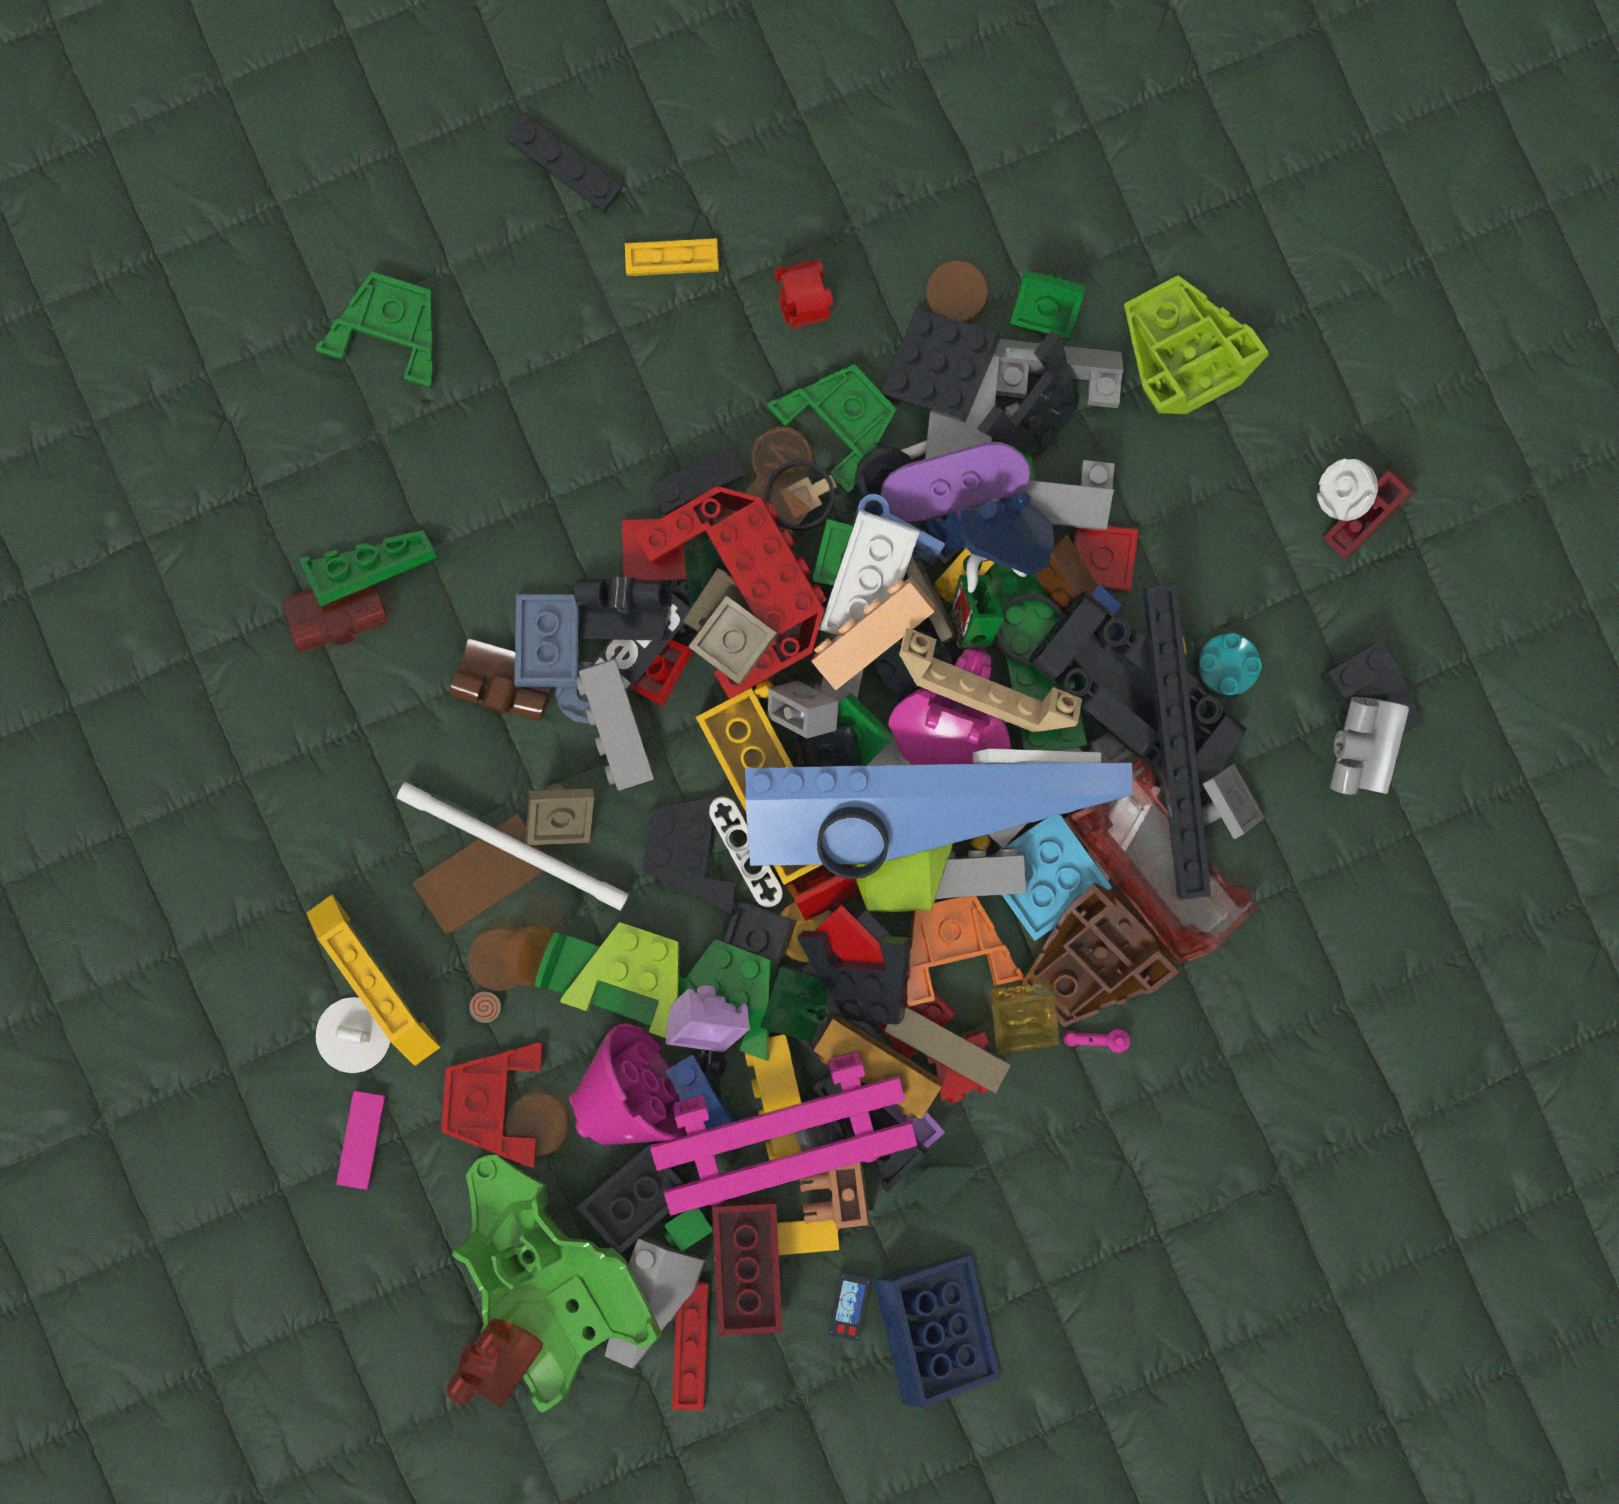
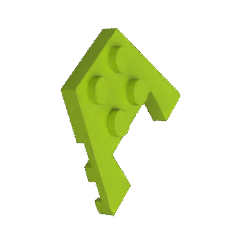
M619 922L562 996L560 1002L589 1012L599 981L659 1001L649 1033L666 1038L670 1006L678 999L680 943Z

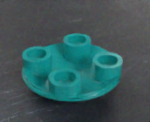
M1235 633L1221 634L1208 641L1203 647L1198 661V669L1203 682L1212 691L1222 695H1237L1248 690L1256 682L1262 668L1260 655L1254 644L1247 638Z

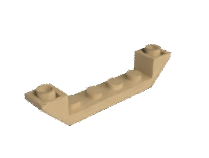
M906 628L899 655L917 686L1031 732L1077 725L1082 702L1081 698L1053 687L1043 702L934 658L933 653L937 639Z

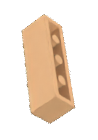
M912 577L905 582L902 578L897 580L887 589L889 595L881 601L877 598L872 600L862 609L865 613L856 621L850 618L839 627L838 631L840 634L833 640H830L828 637L825 638L813 649L816 653L811 662L835 690L904 636L906 628L914 629L934 613L935 604Z

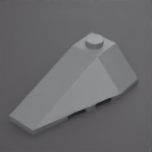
M651 1236L638 1238L629 1267L662 1331L668 1322H671L675 1317L676 1312L686 1299H689L695 1291L706 1260L686 1251L681 1252L679 1248H673L671 1245ZM609 1338L605 1357L630 1368H635L653 1343L639 1350L635 1344L618 1338Z

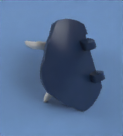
M1026 492L1017 493L1013 497L989 500L974 509L962 508L953 510L948 514V517L943 516L927 520L924 524L927 534L945 543L941 551L944 557H947L955 548L966 549L972 554L966 567L969 593L976 589L980 563L990 560L999 565L1010 567L1019 576L1026 577L1027 574L1034 575L1047 567L1054 549L1053 526L1045 515L1031 504L1030 496Z

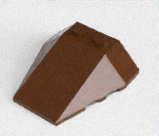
M1094 882L1070 902L1021 981V985L1065 1027L1100 1013L1101 1009L1114 1004L1122 1005L1128 1002L1127 999L1143 993L1147 995L1155 992L1177 975L1179 969L1158 937L1115 892Z

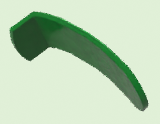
M554 932L542 958L534 986L565 994L600 946L563 933ZM679 976L678 998L688 989H692L697 993V990L690 981ZM599 981L591 1004L651 1026L659 1001Z

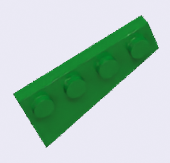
M424 530L386 538L379 545L373 546L364 543L355 545L356 550L339 554L337 550L325 552V557L311 560L307 556L299 558V561L321 607L436 558V555Z

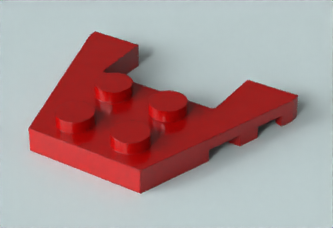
M543 1043L531 1044L446 1068L441 1132L525 1166L535 1167L537 1138L505 1137L504 1127L508 1071L541 1072Z

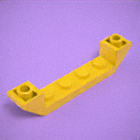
M333 894L309 910L307 915L318 940L390 1042L414 1066L441 1048L425 1023L417 1021L348 923L351 919Z

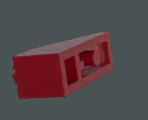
M1397 469L1388 470L1378 480V492L1373 505L1367 513L1354 520H1340L1323 539L1344 559H1347L1395 515L1418 489Z

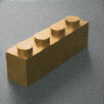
M837 1014L814 1049V1052L819 1054L818 1059L829 1066V1059L858 1051L865 1072V1076L859 1077L860 1083L863 1082L867 1085L899 1076L905 1097L904 1102L897 1103L900 1105L899 1110L910 1118L914 1119L917 1116L922 1119L945 1081Z

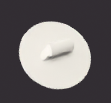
M358 997L345 998L329 1006L320 1017L316 1029V1043L323 1059L333 1068L347 1073L363 1072L374 1067L385 1056L390 1045V1040Z

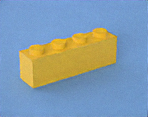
M779 1033L769 1036V1049H771L769 1061L745 1053L748 1068L754 1066L757 1078L751 1080L755 1098L761 1097L764 1108L758 1111L759 1115L802 1103L787 1036ZM796 1132L765 1141L769 1160L802 1151Z

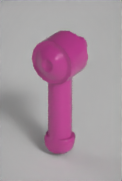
M1119 1028L1112 1029L1107 1034L1067 1031L1063 1037L1064 1043L1070 1047L1074 1045L1108 1046L1109 1049L1117 1053L1124 1052L1130 1045L1129 1035Z

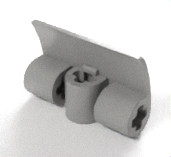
M1351 698L1344 729L1338 731L1334 739L1336 761L1329 786L1332 790L1349 795L1357 794L1358 788L1384 794L1388 793L1409 712L1408 706L1373 698Z

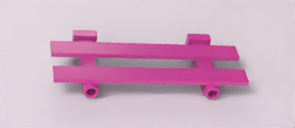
M853 1052L828 1060L834 1084H841L842 1092L707 1129L705 1121L709 1120V1114L704 1095L673 1103L678 1128L685 1126L687 1135L671 1141L650 1145L656 1169L658 1171L695 1160L701 1180L663 1190L670 1215L706 1205H719L727 1199L858 1162H872L880 1156L917 1146L911 1121L873 1131L868 1111L905 1101L899 1076L861 1086L859 1077L865 1076L859 1052ZM850 1117L854 1137L720 1174L715 1154Z

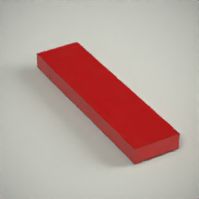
M698 1281L693 1294L689 1299H686L676 1312L672 1410L704 1411L709 1281Z

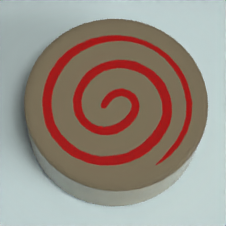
M491 991L477 993L470 1001V1013L478 1022L489 1023L500 1015L502 1002L499 996Z

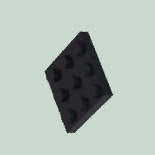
M916 309L881 393L888 399L966 422L1001 336L995 331Z

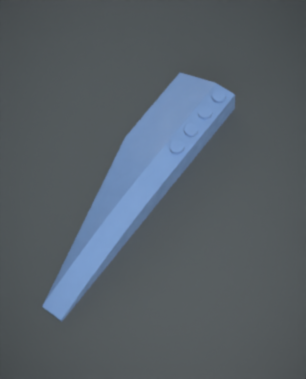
M1132 763L745 768L750 866L823 865L817 851L819 830L823 821L831 813L841 808H864L876 814L883 821L889 838L888 852L884 861L886 862L1132 796ZM858 818L838 820L831 824L822 836V844L826 854L837 864H871L880 856L884 848L883 838L877 828L871 823Z

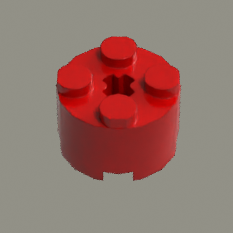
M819 259L776 268L774 271L775 282L781 281L780 295L777 296L786 324L790 323V330L823 322L831 317L830 306H833L832 294L829 287H823L821 278H824V270Z

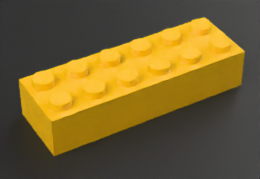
M752 688L696 717L747 814L745 768L793 767ZM774 865L784 885L821 866Z

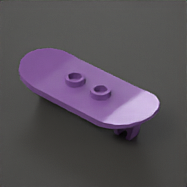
M986 442L913 462L890 473L884 481L881 496L889 504V513L903 521L916 522L950 513L953 510L976 506L989 500L1010 497L1020 493L1029 482L1031 476L1030 467L1023 454L1014 447L1002 442Z

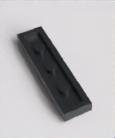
M525 114L520 117L505 137L509 144L604 214L623 190L619 183Z

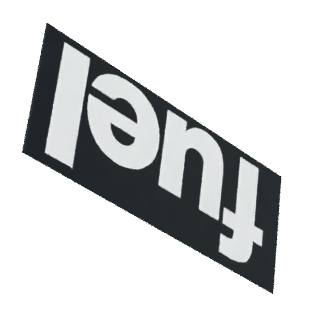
M671 593L668 623L662 641L611 639L591 665L616 658L628 693L666 647L670 639L684 625L685 622L683 621L691 609Z

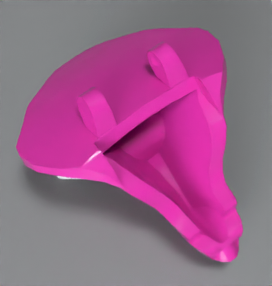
M985 647L967 648L959 657L955 666L989 680L991 657ZM924 688L915 691L900 701L889 717L888 725L895 736L897 746L901 754L911 765L974 764L973 752L985 749H1011L1009 732L1004 720Z

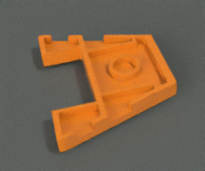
M976 896L957 897L936 902L933 904L932 910L912 911L911 948L909 949L911 956L908 958L909 974L906 977L907 995L905 1007L935 1000L928 971L929 967L987 954L994 985L1023 979L1022 972L1015 966L1010 957V952L1002 944L994 930V925Z

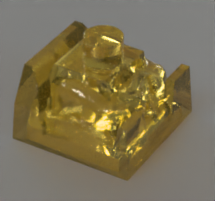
M1049 980L1033 982V987L1027 984L1011 987L1007 990L1004 987L989 990L997 1055L1060 1045L1055 994Z

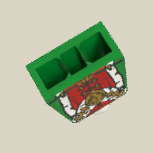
M959 575L950 619L957 637L956 645L963 651L970 647L990 646L1004 620V615L989 575H978V583L972 593L968 591L967 575Z

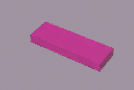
M359 1090L353 1091L336 1185L369 1189L386 1095Z

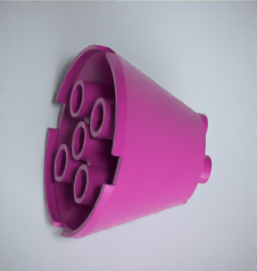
M620 1024L611 1029L605 1036L575 1092L570 1094L569 1100L578 1120L575 1126L582 1137L587 1138L589 1136L599 1144L612 1145L671 1141L686 1134L685 1126L678 1128L674 1116L673 1103L681 1101L679 1099L680 1096L666 1073L667 1069L676 1064L673 1062L668 1065L663 1055L658 1051L662 1048L660 1043L643 1029L631 1024Z

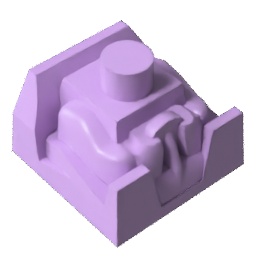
M713 986L698 987L697 993L692 989H688L670 1006L666 1029V1044L724 1052L750 1030L747 1004H742L736 1009L735 1005L726 1003L725 997L716 996V988Z

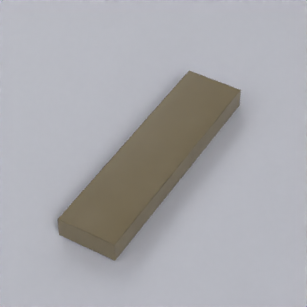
M905 1007V1018L899 1025L888 1024L884 1030L887 1034L995 1094L1011 1066Z

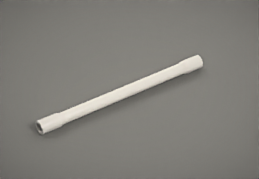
M404 782L398 792L397 799L421 811H426L572 884L620 911L628 899V893L606 882H601L439 801L429 793L407 782Z

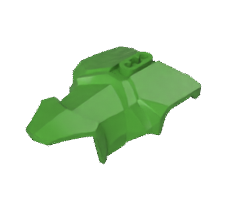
M497 1154L484 1156L473 1163L466 1174L471 1201L472 1230L470 1236L452 1252V1256L466 1264L474 1282L482 1293V1316L484 1322L481 1331L482 1336L496 1337L506 1346L532 1392V1402L540 1412H545L568 1396L578 1368L589 1350L608 1338L625 1340L637 1345L640 1350L658 1340L662 1336L661 1330L626 1260L614 1248H598L591 1241L581 1238H569L545 1210L548 1205V1192L545 1183L528 1175ZM573 1299L578 1302L579 1308L573 1306ZM589 1326L595 1330V1336L590 1334Z

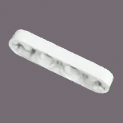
M727 796L715 798L709 807L710 817L754 898L764 907L777 905L782 898V889L771 867L762 866L761 870L755 874L748 873L744 868V863L749 858L748 827L736 803ZM719 803H722L724 806L730 805L732 809L728 812L732 822L739 818L740 823L732 824L723 831L721 826H725L727 823L722 815H715V812L718 811L717 805ZM737 829L743 830L747 834L746 843L740 847L732 845L729 841L731 832ZM767 872L770 877L764 878L769 888L775 887L777 889L773 892L774 898L772 900H769L767 897H760L763 889L759 881L755 885L751 882L752 880L760 879Z

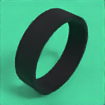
M794 460L778 467L769 478L766 486V503L770 501L769 494L772 483L784 470L791 467L804 466L819 472L826 479L831 492L830 504L826 512L815 522L806 525H794L785 522L781 518L776 519L785 528L805 531L819 526L829 516L834 504V487L827 472L819 465L806 460Z
M1038 594L1018 596L1009 601L1002 609L1004 615L1011 606L1019 602L1036 601L1048 606L1058 619L1063 614L1052 600ZM999 628L996 640L1002 652L1016 663L1031 665L1028 662L1029 659L1022 658L1007 648Z
M860 807L838 809L831 813L820 827L817 841L819 858L830 872L839 877L847 879L867 877L876 872L886 859L889 842L888 832L883 821L867 809ZM845 818L865 820L880 832L884 841L883 851L874 862L866 866L857 868L842 866L834 862L823 848L822 836L826 829L834 822Z

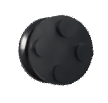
M920 627L912 629L937 639L933 657L952 665L951 654L946 645L941 642L936 631L930 632ZM902 637L877 657L876 670L886 686L899 695L901 699H904L915 691L922 689V687L916 685L899 655L903 641Z

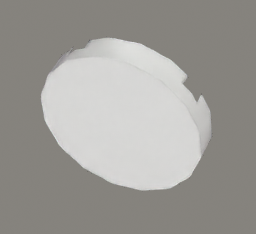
M1338 460L1330 465L1321 476L1319 485H1321L1320 493L1317 492V498L1321 509L1330 517L1342 521L1354 520L1367 513L1373 505L1378 492V479L1373 469L1360 460Z

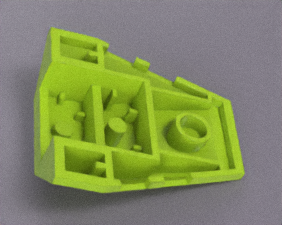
M1178 275L1124 303L1142 388L1158 413L1187 414L1240 386L1268 356V350L1251 327L1245 323L1243 325L1230 316V312L1223 307L1220 309L1207 300L1205 294Z
M952 844L888 860L873 874L856 879L867 912L932 910L944 875L943 871L947 859L952 851ZM850 864V865H851V868H857V867L866 866V865H868V864Z

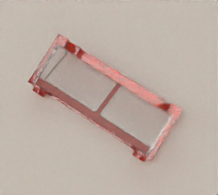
M1139 760L1132 764V796L1072 811L1064 819L1179 964L1213 953L1258 905L1251 898V894L1246 888L1237 885L1227 886L1209 862L1208 871L1211 895L1183 901L1177 899L1168 813L1151 791L1155 786L1152 770Z

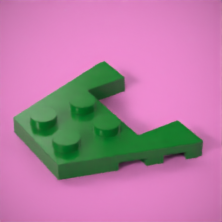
M371 272L349 301V306L340 318H337L331 325V330L325 338L316 345L315 351L344 361L354 331L413 349L403 377L404 380L432 389V291Z
M855 364L767 404V408L785 428L807 407H811L852 451L829 474L832 475L833 479L848 495L856 485L855 474L858 463L866 453L877 447L897 410Z
M714 939L685 979L690 981L696 990L701 986L715 987L716 996L725 997L726 1003L735 1005L736 1009L742 1004H747L750 1030L745 1033L740 1051L769 1061L771 1049H769V1033L771 1031L760 1026L773 990L774 961Z

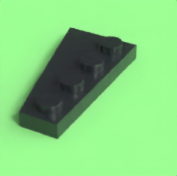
M829 1069L814 1085L813 1090L821 1098L842 1092V1087L840 1083L834 1084ZM883 1107L868 1111L873 1131L901 1124ZM850 1117L836 1120L840 1121L848 1132L846 1134L848 1138L855 1136ZM916 1137L917 1146L880 1156L872 1162H865L870 1170H875L882 1179L881 1185L887 1193L929 1150Z

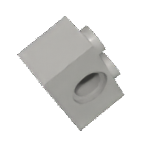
M800 681L769 688L767 717L805 738L836 731L837 700Z

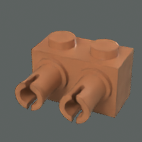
M863 1162L799 1179L801 1182V1192L827 1188L832 1191L831 1201L803 1203V1212L810 1213L804 1216L805 1224L833 1220L836 1223V1229L869 1224L870 1217Z

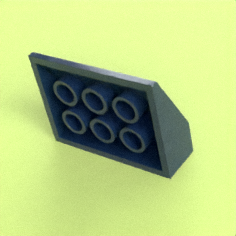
M971 1254L901 1270L874 1279L900 1395L904 1405L923 1408L1000 1379Z

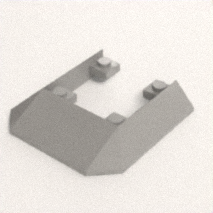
M1000 339L966 422L930 412L925 459L977 444L991 442L992 437L980 432L977 429L978 426L995 406L996 395L1025 398L1028 374L1043 375L1046 372V369L1034 354L1041 343ZM1064 346L1070 377L1073 379L1089 380L1087 405L1118 408L1122 373L1124 371L1122 352ZM1083 460L1080 486L1029 480L1027 486L1021 492H1026L1030 496L1031 504L1045 515L1051 525L1106 530L1114 491L1112 489L1114 463Z

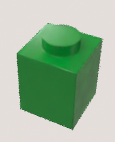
M699 1207L670 1217L666 1220L664 1224L666 1230L663 1231L669 1244L673 1248L678 1246L682 1252L713 1232V1223L703 1207Z

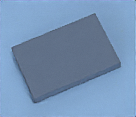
M516 594L515 687H577L575 678L578 677L579 606L575 602L574 594Z

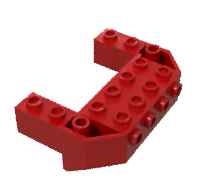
M716 486L635 533L651 562L707 532L754 616L778 633V636L741 686L719 669L714 672L730 700L814 651L813 649L816 646L819 629L826 609L823 602L827 599L818 584L813 586L807 576L811 571L802 556L797 558L792 547L796 544L787 529L781 530L776 519L780 516L772 502L766 503L764 498Z

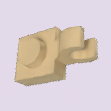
M829 475L833 483L834 489L837 488V485L832 475ZM806 477L780 492L793 517L797 519L822 506L819 496L830 492V488L825 478L812 485L809 478Z

